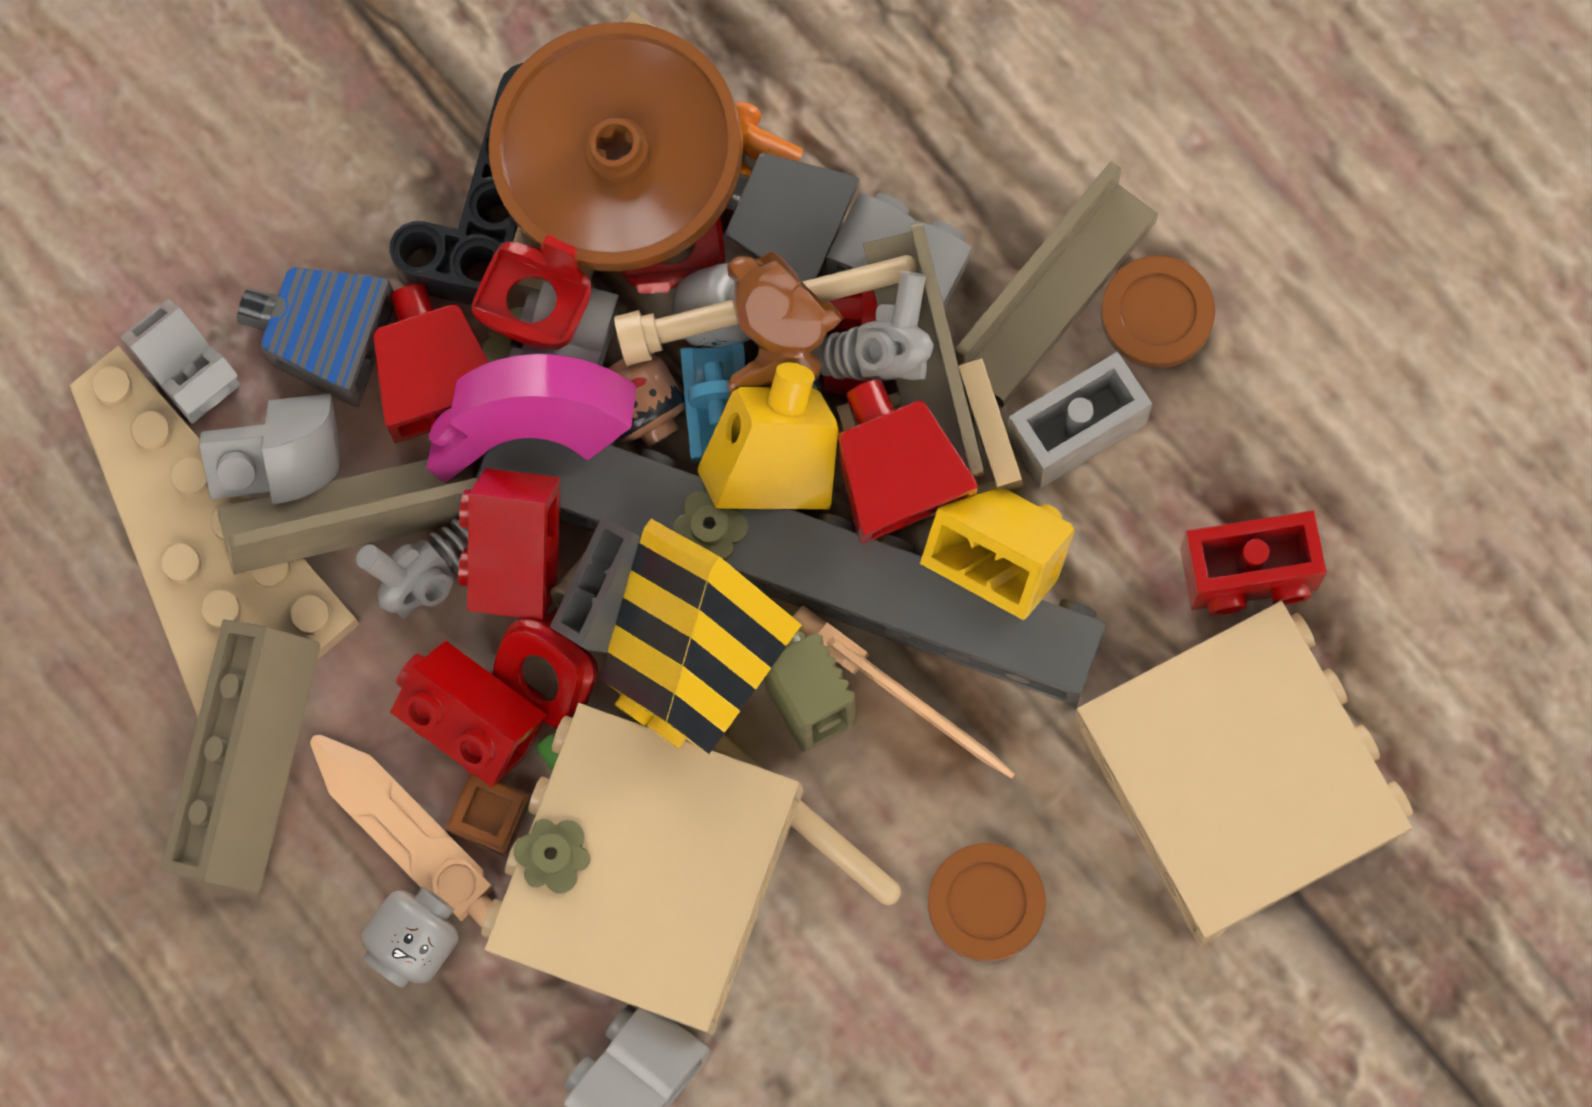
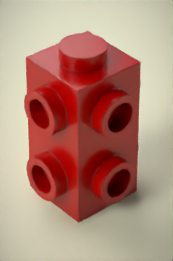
M446 640L425 657L417 653L405 664L395 682L401 690L390 711L391 714L412 728L417 735L431 742L462 765L467 772L478 777L491 788L525 759L547 717L546 713Z

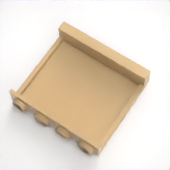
M1282 601L1078 707L1073 720L1199 947L1221 936L1227 928L1390 841L1397 842L1401 840L1413 828L1407 819L1413 815V811L1405 793L1395 781L1387 784L1375 763L1376 760L1380 759V753L1375 741L1362 724L1354 727L1342 706L1348 700L1341 682L1330 668L1322 671L1310 651L1311 648L1315 647V641L1307 623L1299 613L1290 616Z
M578 703L573 718L565 715L557 728L552 744V752L559 754L550 779L541 776L533 791L528 812L536 816L528 835H532V827L540 819H548L555 826L565 820L574 821L583 829L584 843L581 847L590 854V864L585 870L577 871V882L566 893L553 892L547 887L546 883L541 887L530 886L524 878L526 867L520 865L514 857V846L520 839L518 837L510 851L505 867V874L512 876L503 901L493 900L483 922L481 936L488 938L484 950L499 958H506L713 1036L804 790L798 781L715 751H711L708 754L687 741L683 743L680 749H677L648 727ZM550 849L547 852V859L549 860L557 856L556 849Z

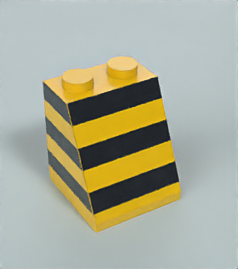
M650 519L644 527L640 542L638 543L600 679L620 694L614 705L637 723L648 727L677 749H680L685 740H688L710 754L783 653L788 643L801 627V624L720 556L657 521Z

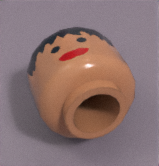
M652 355V360L629 366L626 365L623 358L607 368L637 385L632 426L617 438L619 442L630 443L641 438L646 448L679 429L673 417L677 416L685 408V395L661 357Z

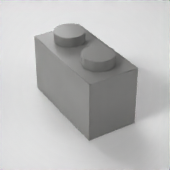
M1116 352L1010 415L1007 435L1010 444L1041 489L1146 426L1152 402L1119 352Z

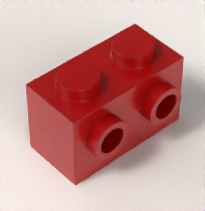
M485 468L471 490L466 489L463 492L459 508V524L461 528L468 529V548L463 549L460 557L458 580L460 586H467V611L543 620L553 602L551 589L558 584L561 477Z
M1314 510L1187 530L1180 547L1191 610L1208 608L1209 615L1211 616L1241 612L1247 609L1248 601L1272 598L1273 605L1280 601L1284 605L1304 602L1311 598L1310 591L1318 590L1327 573Z

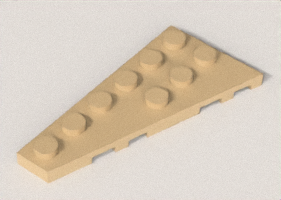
M119 346L115 347L69 385L197 717H199L223 619L267 626L318 641L320 650L317 660L360 625L353 614L304 558L233 575L217 508L252 500L249 495L211 499L199 445L200 439Z

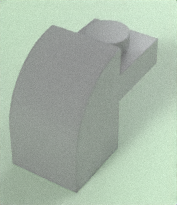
M169 298L120 336V339L192 424L241 386V383L236 378L238 375L224 357L209 345L181 308Z
M331 393L268 400L265 424L202 431L199 442L211 499L270 493L272 504L285 503L303 498L325 487L334 479L340 467L342 448Z

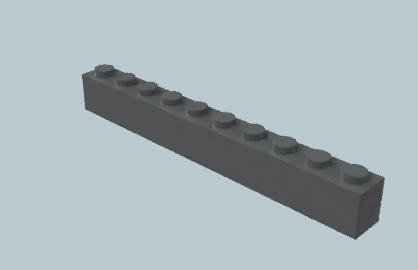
M521 438L506 441L486 452L476 476L479 478L485 468L561 477L560 521L595 532L601 517L604 516L639 536L642 535L643 529L650 519L674 531L673 522L678 516L684 514L683 504L686 497L694 492H705L708 494L700 475L698 477L676 469L677 462L667 455L649 449H642L641 454L637 455L617 448V440H614L588 461L572 449L549 440ZM734 509V511L743 514L747 519L748 533L742 541L733 543V553L724 561L765 595L799 607L804 605L812 612L1077 707L1106 626V622L1095 619L1097 613L1092 608L1067 599H1061L1059 605L1041 600L1032 613L1022 620L921 565L922 556L914 554L915 547L900 538L884 535L879 537L878 541L872 540L861 545L857 533L854 532L855 525L836 515L820 513L818 519L796 512L794 511L795 509ZM709 521L705 523L704 527L712 529L715 523Z

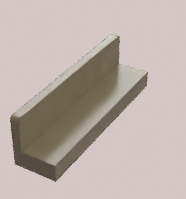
M1112 161L1104 168L955 349L958 366L983 358L997 404L1002 408L1157 221V212L1119 185L1121 168Z
M923 221L910 224L912 230L910 232L863 243L868 265L909 255L918 262V273L926 276L917 327L930 335L934 348L931 358L927 361L925 379L913 381L896 378L901 404L904 407L922 400L975 480L984 478L985 473ZM899 283L874 290L878 306L896 303Z
M428 459L331 481L325 487L308 496L285 503L272 504L270 495L218 507V518L233 575L451 524L452 519L459 520V508L463 492L466 489L471 490L478 478L473 477L471 466L469 465L445 483L426 469Z
M223 619L160 871L257 893L260 891L320 650L318 641L267 626Z

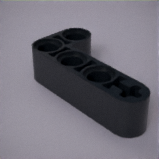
M523 63L508 69L499 82L458 229L426 221H412L403 224L393 234L390 240L389 252L399 278L405 286L417 283L425 284L429 296L472 306L481 281H473L467 278L468 270L476 263L491 262L493 255L503 243L514 241L518 226L511 216L498 223L487 222L482 217L490 207L504 205L497 192L490 167V127L494 111L503 90ZM430 248L436 251L434 259L428 265L412 267L406 264L410 254L415 250Z

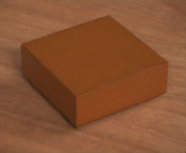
M469 773L445 830L447 833L506 857L528 809L531 795L502 782H498L491 788L481 779Z

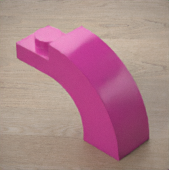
M520 355L484 364L456 381L451 409L442 413L430 430L429 440L432 443L426 469L447 483L494 446L521 438H537L557 442L572 449L588 461L631 428L637 385L616 372L595 363L561 355Z

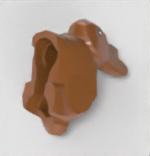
M771 251L756 260L745 256L735 257L727 265L728 276L735 282L732 302L738 326L759 346V353L753 362L731 376L727 385L730 395L739 387H772L777 366L786 362L801 364L809 368L814 374V379L817 378L823 368L821 361L813 351L823 343L827 332L834 329L844 319L839 310L831 302L821 301L799 279L796 271L776 252Z

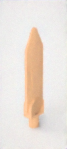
M804 605L794 614L793 618L801 624L798 631H803L805 637L813 633L823 635V642L825 646H829L830 656L836 658V662L854 675L858 670L979 760L1007 777L1013 778L1015 773L992 752L866 660L870 654Z
M323 735L313 736L310 745L329 795L420 888L425 887L454 908L453 914L461 922L470 915L482 928L487 911L493 902L488 895L494 890L492 885L484 878V870L371 755Z

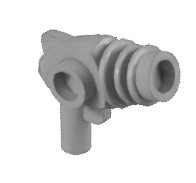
M901 271L896 303L878 306L875 313L876 321L867 322L860 327H853L843 333L835 332L830 334L828 338H825L823 343L814 350V354L822 364L821 374L833 376L836 379L847 377L860 381L865 379L868 381L875 379L887 381L896 378L913 381L925 379L927 361L931 358L934 348L930 335L917 327L926 276L919 273Z
M452 519L451 526L454 532L444 526L441 529L443 538L436 532H430L429 539L432 545L421 539L415 544L401 546L391 557L373 545L362 547L357 554L356 562L360 568L381 581L377 591L379 608L391 613H397L401 618L405 619L421 605L430 607L442 602L448 596L454 583L451 569L458 574L462 551L464 548H468V529L461 528L459 520Z

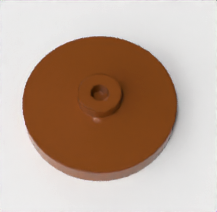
M1168 256L1143 257L1125 265L1110 280L1102 301V326L1110 344L1129 361L1150 368L1176 366L1195 356L1207 342L1215 320L1214 297L1204 277L1184 261Z
M994 843L973 844L950 855L937 869L932 879L928 896L929 916L938 937L953 952L964 958L979 962L1001 961L1025 949L1040 930L1046 909L1044 885L1035 867L1026 857L1014 849Z

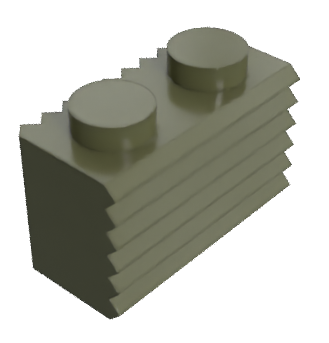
M797 631L765 676V682L770 695L802 752H805L854 726L856 719L855 692L849 691V682L843 679L842 669L836 668V658L830 656L829 646L824 645L823 635L813 633L805 637L803 631Z

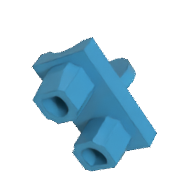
M743 342L715 348L680 349L692 463L701 461L731 396L727 390L728 381L733 374L746 366Z

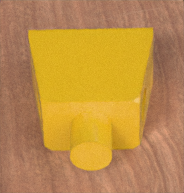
M792 362L781 363L776 368L772 387H739L731 393L698 467V473L716 509L830 508L838 427L837 421L821 392L812 388L814 374L809 368Z
M994 488L937 509L920 564L1024 620L1057 582L1075 531L1072 524L1063 520L1061 513L1052 505L1040 504L1037 506L1007 489Z

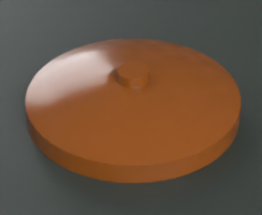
M607 22L584 26L567 32L539 48L517 69L503 90L493 114L489 136V161L492 177L497 192L516 225L538 247H541L545 237L548 235H553L558 240L565 241L568 245L576 248L579 267L599 271H625L648 267L663 262L693 245L715 224L730 201L739 178L743 154L742 129L738 111L724 78L714 64L695 46L681 37L664 29L634 22Z

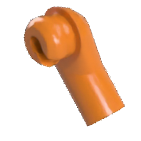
M744 101L735 102L742 129L743 152L747 156L757 161L760 153H766L800 162L803 148L757 127L762 115L756 106Z

